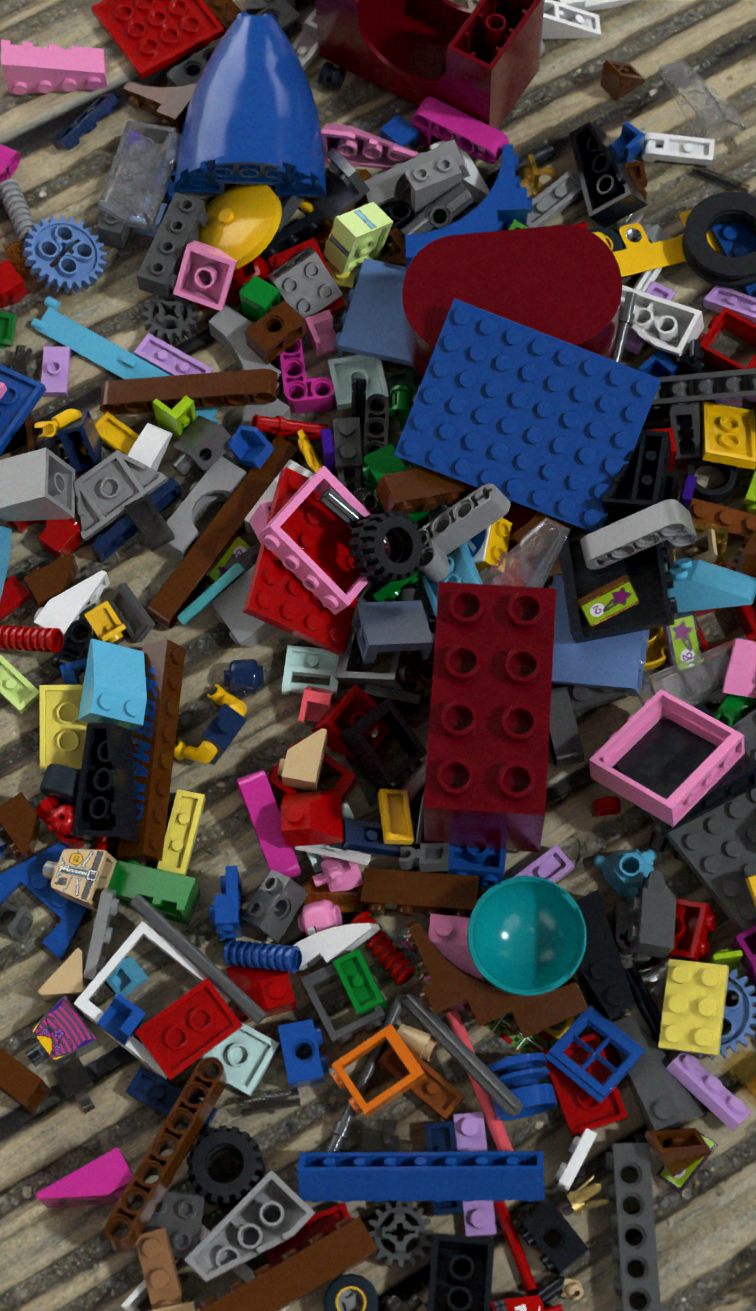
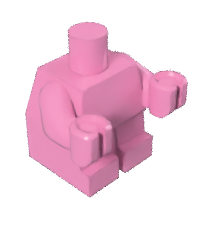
M321 855L324 859L320 863L322 873L312 876L316 887L327 883L330 892L347 891L363 884V878L357 863Z

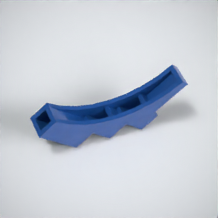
M513 144L503 145L502 164L498 178L489 194L474 210L462 219L444 228L427 233L405 235L406 272L416 254L424 246L438 238L451 235L502 231L503 224H511L514 219L522 224L527 223V215L532 213V197H527V188L520 187V176H515V170H519V156L514 155Z

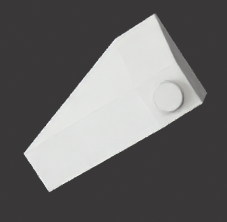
M622 285L620 311L623 310L626 293L628 291L636 293L637 297L633 309L635 316L633 324L629 328L653 347L680 357L689 349L691 340H698L704 329L702 311Z

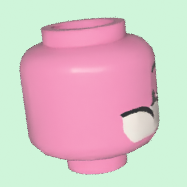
M330 900L306 903L302 909V914L298 915L300 931L305 932L309 937L317 932L342 926V915L339 906L334 905Z

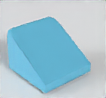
M128 957L119 964L106 982L115 993H119L125 998L149 978L132 957Z

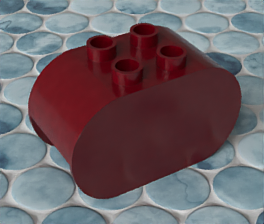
M554 225L451 235L430 242L413 258L403 282L402 300L407 347L414 368L423 379L454 298L610 359L616 343L622 296V277L617 260L611 249L601 238L587 229L574 225Z

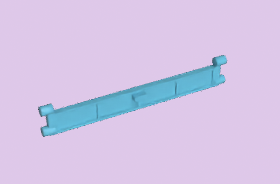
M50 296L44 302L48 309L41 320L35 318L31 323V327L65 347H70L72 351L122 379L171 376L60 314L57 310L61 302ZM220 407L195 409L196 416L199 415L219 423V420L214 417Z

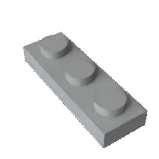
M569 170L533 198L532 213H528L527 223L523 225L528 228L542 227L583 194L580 179Z
M105 888L101 892L83 978L93 980L107 963V956L103 955L105 944L110 945L114 928L109 927L111 916H116L120 899L115 898L117 890Z

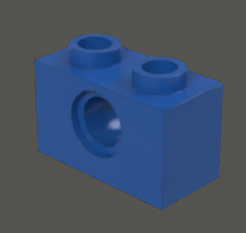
M313 1019L279 1025L278 1031L289 1088L295 1089L324 1083L323 1074L329 1073L326 1055H319L318 1045L323 1044L320 1026L314 1027ZM302 1047L312 1050L311 1057L306 1060L297 1058L296 1053Z

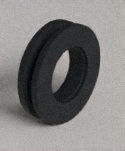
M722 192L703 199L690 212L685 225L682 248L688 265L699 277L717 286L741 288L755 284L756 250L743 257L724 256L712 248L708 243L706 234L712 227L720 223L733 222L749 228L756 236V197L741 192Z

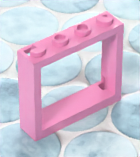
M323 466L309 477L261 530L257 537L267 546L268 550H271L283 562V565L288 570L292 571L300 579L304 587L310 590L322 602L324 607L326 606L336 615L348 607L369 582L367 576L362 577L360 575L348 591L344 593L280 527L312 491L321 497L328 488L334 490L364 517L372 515ZM389 541L384 547L385 553L388 558L390 556Z
M660 689L650 700H646L644 706L636 714H632L627 719L626 724L619 731L612 733L608 741L599 750L594 751V755L589 759L590 775L593 780L674 827L745 754L744 735ZM663 716L718 746L667 799L612 768Z

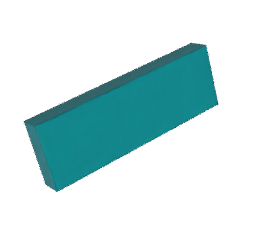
M236 562L178 615L180 622L183 625L191 622L211 601L247 571V568L242 563Z

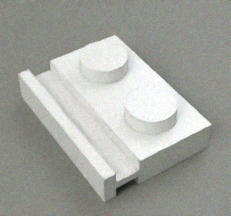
M586 1128L582 1138L577 1135L575 1136L568 1152L573 1154L568 1165L562 1162L554 1177L559 1181L556 1187L557 1190L565 1194L568 1193L597 1133Z

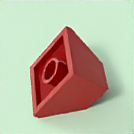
M356 684L326 711L311 731L315 733L321 728L327 729L328 741L326 746L332 751L355 759L338 734L377 705V703ZM381 718L364 731L362 735L375 751L390 729Z
M341 789L284 794L281 803V831L286 847L344 842Z
M242 966L226 968L227 976L267 1013L265 1018L297 1009L288 972L245 968ZM236 1006L240 1022L244 1024L253 1022Z

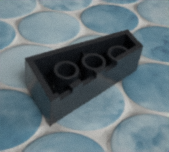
M589 121L569 133L589 218L602 227L607 228L647 206L645 199L605 132Z
M87 723L72 836L99 842L138 843L130 729L112 723Z
M597 889L576 901L585 921L587 939L582 961L575 974L592 1002L596 1005L598 1012L609 1021L614 1022L631 1012L635 1001Z

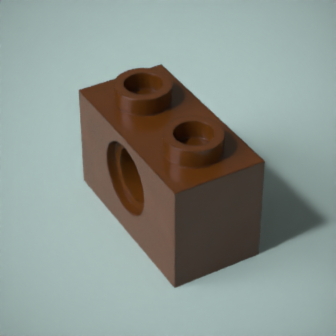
M284 300L279 305L272 306L259 321H254L248 326L245 331L246 344L268 365L306 334V321ZM273 329L279 330L277 332H270Z

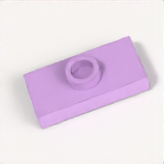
M44 346L41 383L45 385L46 391L42 397H68L70 347Z

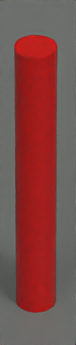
M505 1201L493 1203L494 1209L525 1291L537 1289L536 1282Z

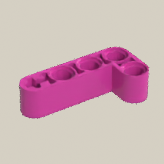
M426 97L412 116L411 125L419 131V144L423 146H429L435 137L445 142L454 139L460 150L486 163L495 164L502 155L503 145H509V139L501 131L434 97Z
M300 338L279 355L285 404L290 407V412L294 414L329 410L335 401L333 382L324 377L306 379ZM289 350L295 351L293 353H287V351ZM298 373L296 376H290L289 374ZM321 392L327 393V395H325V396H320V395H317V394H319V393H321ZM296 395L301 396L299 399H293L292 397Z
M261 770L236 779L240 796L248 811L269 872L272 869L289 878L301 875L293 847H286L281 831V814L265 771Z

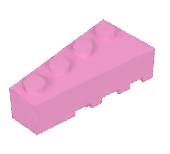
M1 40V65L10 95L108 88L107 62L104 49L71 46L67 50L59 47L57 44H48V47L45 48L33 47V42L11 45L10 40Z

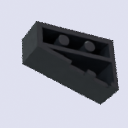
M641 430L634 450L629 451L625 458L629 463L623 465L620 473L616 474L609 493L605 494L602 500L603 510L605 514H608L607 517L626 518L663 501L671 454L669 432Z

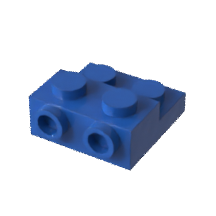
M450 846L449 871L446 874L479 876L482 886L491 888L504 880L506 849L496 850Z
M225 866L226 875L220 876V887L223 894L214 895V904L209 905L210 922H212V930H216L218 941L228 942L229 940H236V938L242 937L241 880L237 866Z

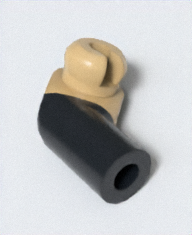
M556 1276L536 1291V1293L540 1295L542 1302L546 1305L557 1295L574 1301L579 1300L584 1294V1289L576 1279Z

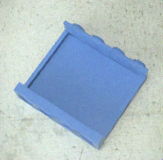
M364 258L362 267H357L354 282H357L355 289H350L348 296L349 310H344L342 315V333L337 332L334 347L338 348V358H342L345 351L414 367L408 353L402 300L406 267Z
M554 575L553 583L548 585V588H556L552 684L623 690L629 696L640 697L650 629L575 644L570 633L562 575Z

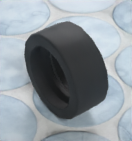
M702 456L692 458L688 463L685 478L688 475L695 476L697 469L703 466L716 467L726 476L725 485L719 489L704 488L696 481L692 498L714 504L726 500L733 492L736 482V466L702 460Z

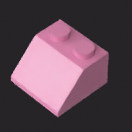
M196 240L190 242L185 249L173 294L223 311L237 261L219 248Z

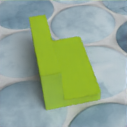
M186 395L172 410L158 399L152 402L157 426L173 433L172 438L178 441L197 417L194 401Z

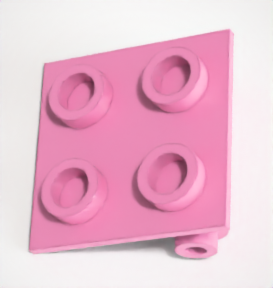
M735 638L722 688L723 693L756 698V641Z

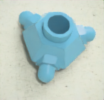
M636 848L611 852L607 857L596 856L593 863L595 867L602 869L601 872H604L602 876L619 896L624 895V898L627 897V902H630L631 898L636 896L641 890L643 879L648 877L651 870H654L652 865L658 854L653 848L645 851H639Z

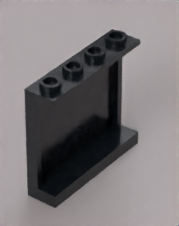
M567 531L556 533L570 633L575 644L675 625L673 614H678L676 598L670 597L669 589L674 588L671 572H666L665 564L670 563L668 549L667 547H662V542L606 567L594 570L586 567L580 540L586 535L570 538ZM630 582L638 601L590 625L581 606Z
M702 702L693 706L716 719ZM665 719L653 726L612 768L667 799L718 746L670 719ZM745 752L674 827L654 816L655 829L663 836L756 788V763Z

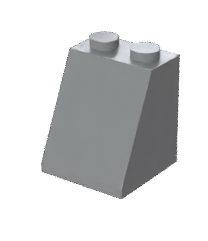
M47 448L1 459L0 519L5 522L74 518L75 469Z
M255 565L211 601L216 609L214 612L216 617L231 630L229 632L231 639L237 645H244L250 648L281 630L243 612Z

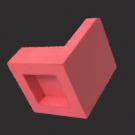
M307 686L303 692L298 721L303 723L306 720L319 722L326 711L333 706L335 691Z

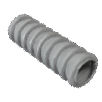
M7 179L0 183V199L13 225L19 243L23 245L28 231L32 230L35 224V220L18 182L14 179Z

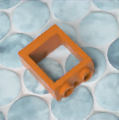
M389 1024L332 1063L336 1072L331 1076L341 1090L345 1087L352 1095L348 1101L357 1115L363 1112L366 1118H369L426 1078L424 1071L392 1024ZM387 1040L409 1075L366 1103L344 1069Z

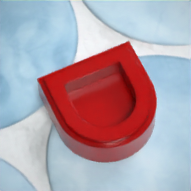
M603 797L593 801L591 804V813L594 818L617 815L621 812L619 797Z

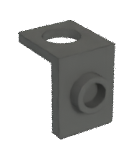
M3 901L0 906V932L19 942L22 936L29 932L33 924L34 917L29 908L22 905L19 909ZM12 912L16 914L9 928L1 925V917L5 913Z

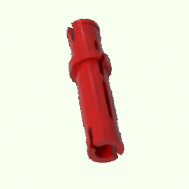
M255 414L251 420V427H257L261 432L272 433L275 437H282L283 435L299 437L297 431L302 429L308 439L321 440V430L330 429L327 424L288 420L279 415L267 417Z

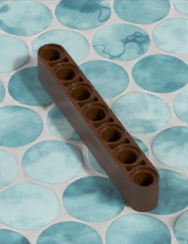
M252 369L105 381L101 385L100 411L103 413L108 412L111 415L154 412L152 402L155 399H158L172 410L185 395L194 401L195 409L268 404L274 402L277 398V373L271 369Z
M206 1057L199 1062L107 1219L104 1232L115 1251L127 1252L134 1247L225 1089L227 1077L223 1064L218 1058ZM211 1072L218 1073V1075L212 1079L205 1078ZM195 1098H204L199 1104H191ZM181 1123L189 1124L184 1130H176V1127ZM166 1149L174 1150L167 1157L161 1156V1153ZM152 1175L159 1176L155 1182L145 1183L148 1177ZM135 1202H143L140 1209L129 1210ZM127 1229V1233L123 1237H114L118 1230Z

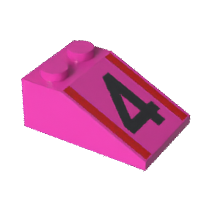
M117 1147L37 1192L36 1196L47 1208L115 1204L119 1201L134 1173L125 1156Z

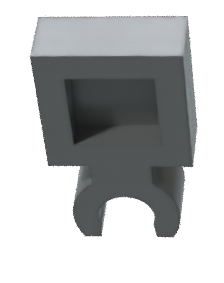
M420 843V849H414L410 846L400 847V869L409 870L419 866L420 872L449 871V843Z

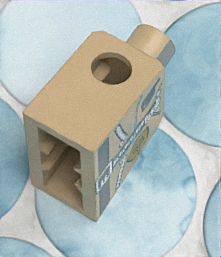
M65 849L62 851L58 863L47 861L44 864L43 877L52 879L51 888L60 896L97 911L101 892L108 888L117 860L105 850Z

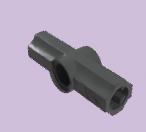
M458 183L435 203L427 205L419 216L400 230L405 238V235L427 233L448 226L452 218L474 201L473 196L462 183ZM440 209L441 219L435 222L433 220V213L435 210Z

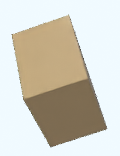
M709 529L697 534L696 541L690 545L682 547L672 545L669 558L670 567L672 563L681 558L703 560L714 564L718 555L715 530Z
M77 948L37 991L44 1001H59L63 996H66L68 1000H75L87 988L86 978H83L86 958L83 952Z

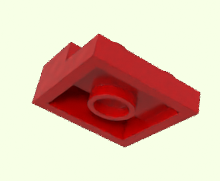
M676 899L674 949L666 957L692 962H701V959L708 957L710 948L709 942L706 941L708 931L713 932L716 926V915L713 914L708 903Z

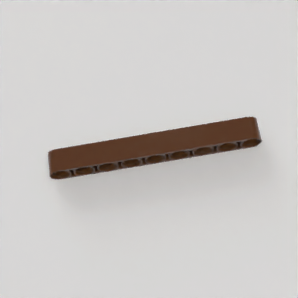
M287 435L274 438L271 445L275 450L260 469L252 468L151 600L146 612L152 620L168 630L179 621L178 615L195 600L210 580L209 574L237 537L241 538L246 532L244 523L246 516L287 462L291 459L297 463L303 453L299 449L298 442Z

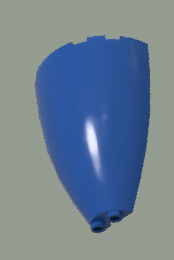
M237 14L236 20L231 24L214 49L199 77L187 109L178 149L174 192L225 194V183L275 185L277 196L326 198L325 157L317 107L309 81L297 54L282 27L276 21L275 15Z

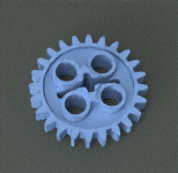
M52 215L48 222L42 218L39 225L35 223L32 230L28 231L23 244L25 249L22 256L27 257L25 266H32L30 275L38 274L37 282L47 281L45 288L55 285L56 292L63 287L66 294H69L71 288L76 293H79L81 287L88 290L90 284L95 285L98 278L101 277L106 265L104 259L107 255L106 252L102 251L104 243H96L99 238L98 234H90L92 227L82 228L83 221H80L77 225L74 224V217H71L69 222H67L63 215L60 216L59 221H56ZM76 241L79 242V243H77L76 245H74V246L72 247L70 253L67 252V251L70 249L71 245H72L74 242H76ZM59 256H61L62 258L59 260L58 264L55 267H51L53 264L57 262Z
M736 968L728 974L726 996L734 995L738 997L739 1002L734 1007L725 1006L723 1023L729 1024L731 1031L727 1035L721 1036L720 1052L724 1059L727 1058L728 1049L738 1054V1043L744 1047L748 1046L745 1036L755 1038V1032L751 1027H756V1019L753 1018V1016H756V1007H753L756 1005V996L750 997L755 992L754 985L745 987L748 978L744 976L738 980V970ZM698 1054L699 1058L704 1056V1054ZM710 1055L711 1059L714 1060L715 1056Z

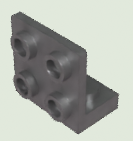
M334 147L326 153L332 162L329 164V167L334 172L326 180V198L308 197L330 222H333L336 216L342 215L370 191L359 173Z
M310 247L267 275L271 284L280 289L283 299L304 319L316 314L342 296L341 290L317 252Z
M165 1192L142 1234L166 1227L173 1257L186 1258L199 1245L205 1198L198 1195ZM135 1247V1253L138 1255L137 1247Z

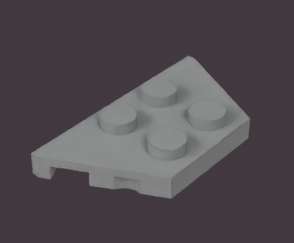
M116 450L74 481L75 494L78 497V515L81 518V537L85 541L89 540L169 481V478Z

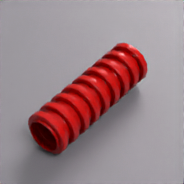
M0 625V649L58 653L63 647L64 637L59 628Z
M364 911L357 915L350 924H375L376 920L375 918H370L371 914L369 911ZM380 930L362 944L367 945V951H372L371 956L373 958H378L377 963L384 966V972H389V978L395 979L394 984L401 986L414 976L416 968L410 966L411 962L408 959H404V953L398 952V946L392 945L393 940L387 939L388 934Z

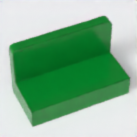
M359 948L332 961L358 1016L378 1006H381L382 1009L388 1007Z

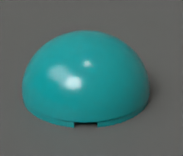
M517 876L495 884L480 897L472 910L468 923V947L475 966L491 984L515 995L535 996L558 988L575 973L582 961L586 948V925L579 906L562 887L541 877Z

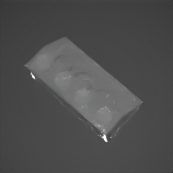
M127 120L98 203V207L128 227L153 231L178 156L180 141L176 128Z
M745 635L739 637L740 639L748 640ZM735 639L645 677L639 697L641 704L644 706L646 700H650L660 689L691 706L700 702L704 705L709 702L716 704L723 701L728 693L722 692ZM663 716L655 725L668 718Z

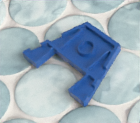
M60 842L0 874V906L21 885L25 886L62 920L42 941V944L62 962L89 908L60 896L51 888L52 879L43 877L44 864L47 861L58 863L62 851L68 849Z

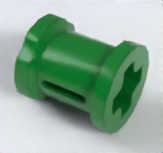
M394 386L390 391L392 407L389 409V416L397 420H406L411 411L410 402L413 396V389L409 386Z

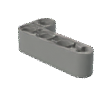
M487 483L420 528L418 531H422L424 536L421 540L422 543H425V549H422L424 559L419 561L421 565L419 570L433 582H440L445 579L450 572L447 555L506 515L510 510V500L494 484Z
M669 499L587 534L580 540L586 567L595 570L606 567L665 540H668L677 547L690 545L696 541L697 535L690 512L679 501Z

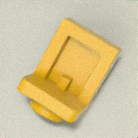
M108 600L83 614L98 640L113 643L123 637L121 631L125 630L126 626L124 623H121Z

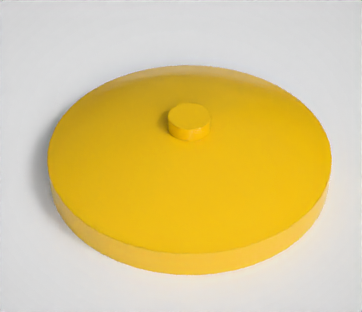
M236 184L226 189L225 194L217 195L205 207L206 212H208V220L205 227H201L198 232V241L219 248L237 261L235 270L241 268L260 255L274 238L282 216V207L278 196L267 185Z

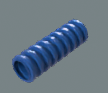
M229 940L223 950L224 962L228 966L235 965L236 967L242 966L245 968L281 970L283 972L295 973L299 970L302 963V953L297 946L291 947L289 945Z

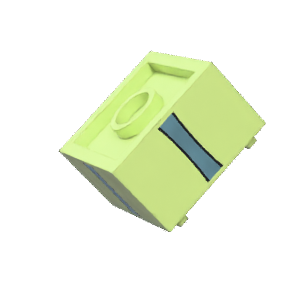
M374 202L362 205V207L340 216L338 215L334 218V225L329 238L326 240L323 255L341 274L361 267L364 258L377 260L380 257L393 221Z

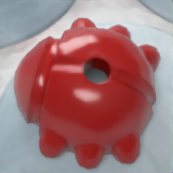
M64 804L55 810H51V817L47 819V822L50 824L48 831H54L58 835L62 834V836H72L75 807L70 804Z

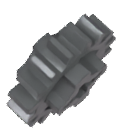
M173 290L169 298L159 296L160 298L156 299L151 296V304H145V312L142 313L145 331H149L150 334L155 337L157 336L162 341L168 339L170 345H172L173 339H177L179 343H182V336L184 335L190 338V330H197L196 322L199 321L196 303L192 304L191 300L174 295ZM157 313L158 315L156 316V321L154 322V316ZM187 313V314H188L187 319H186V321H184L183 319L186 318V317H185V314Z
M397 1201L394 1208H392L389 1202H386V1211L384 1213L378 1209L375 1211L378 1220H369V1225L375 1229L368 1233L372 1239H375L374 1243L379 1250L376 1259L379 1261L384 1257L388 1258L387 1267H391L394 1261L398 1262L399 1269H403L405 1261H409L413 1267L415 1266L414 1257L418 1256L424 1259L425 1254L422 1249H431L432 1244L426 1240V1237L433 1236V1230L426 1229L431 1220L430 1218L422 1219L421 1216L424 1209L420 1208L415 1212L413 1210V1202H409L407 1207H402V1202ZM394 1215V1221L388 1227L381 1228L383 1222ZM405 1215L412 1217L419 1227L411 1226L405 1220ZM397 1227H403V1231L409 1233V1235L404 1236L401 1242L397 1241V1236L391 1235L396 1233ZM420 1240L417 1247L406 1254V1247L412 1241ZM381 1241L389 1242L395 1248V1254L385 1249Z

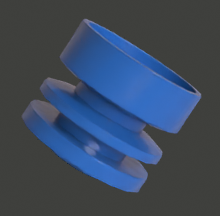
M522 1053L511 1055L487 1066L523 1104V1109L515 1117L509 1116L492 1099L498 1121H510L534 1116L557 1106L553 1085L547 1083L538 1084V1081L546 1078L550 1073L548 1068L542 1067L547 1062L545 1054Z

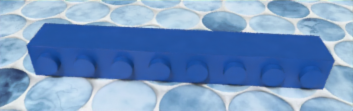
M544 1151L300 1153L297 1169L299 1197L303 1201L471 1202L476 1200H493L501 1202L504 1200H524L531 1202L545 1200Z

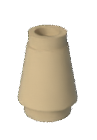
M402 1024L397 1030L405 1045L422 1060L430 1062L437 1054L440 1044L430 1033Z

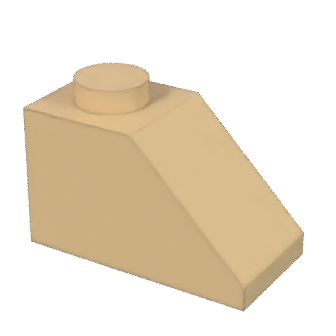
M321 728L289 748L286 758L280 759L278 775L282 777L283 786L317 791L328 741L327 729Z

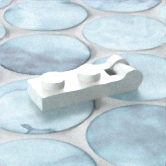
M650 132L645 134L644 145L646 147L642 151V159L646 162L661 160L712 166L715 139Z

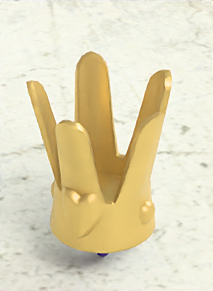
M594 1174L576 1191H570L569 1194L565 1195L569 1205L564 1207L563 1211L571 1208L577 1217L588 1209L609 1203L604 1198L585 1202L602 1188L597 1183L584 1188L595 1177Z

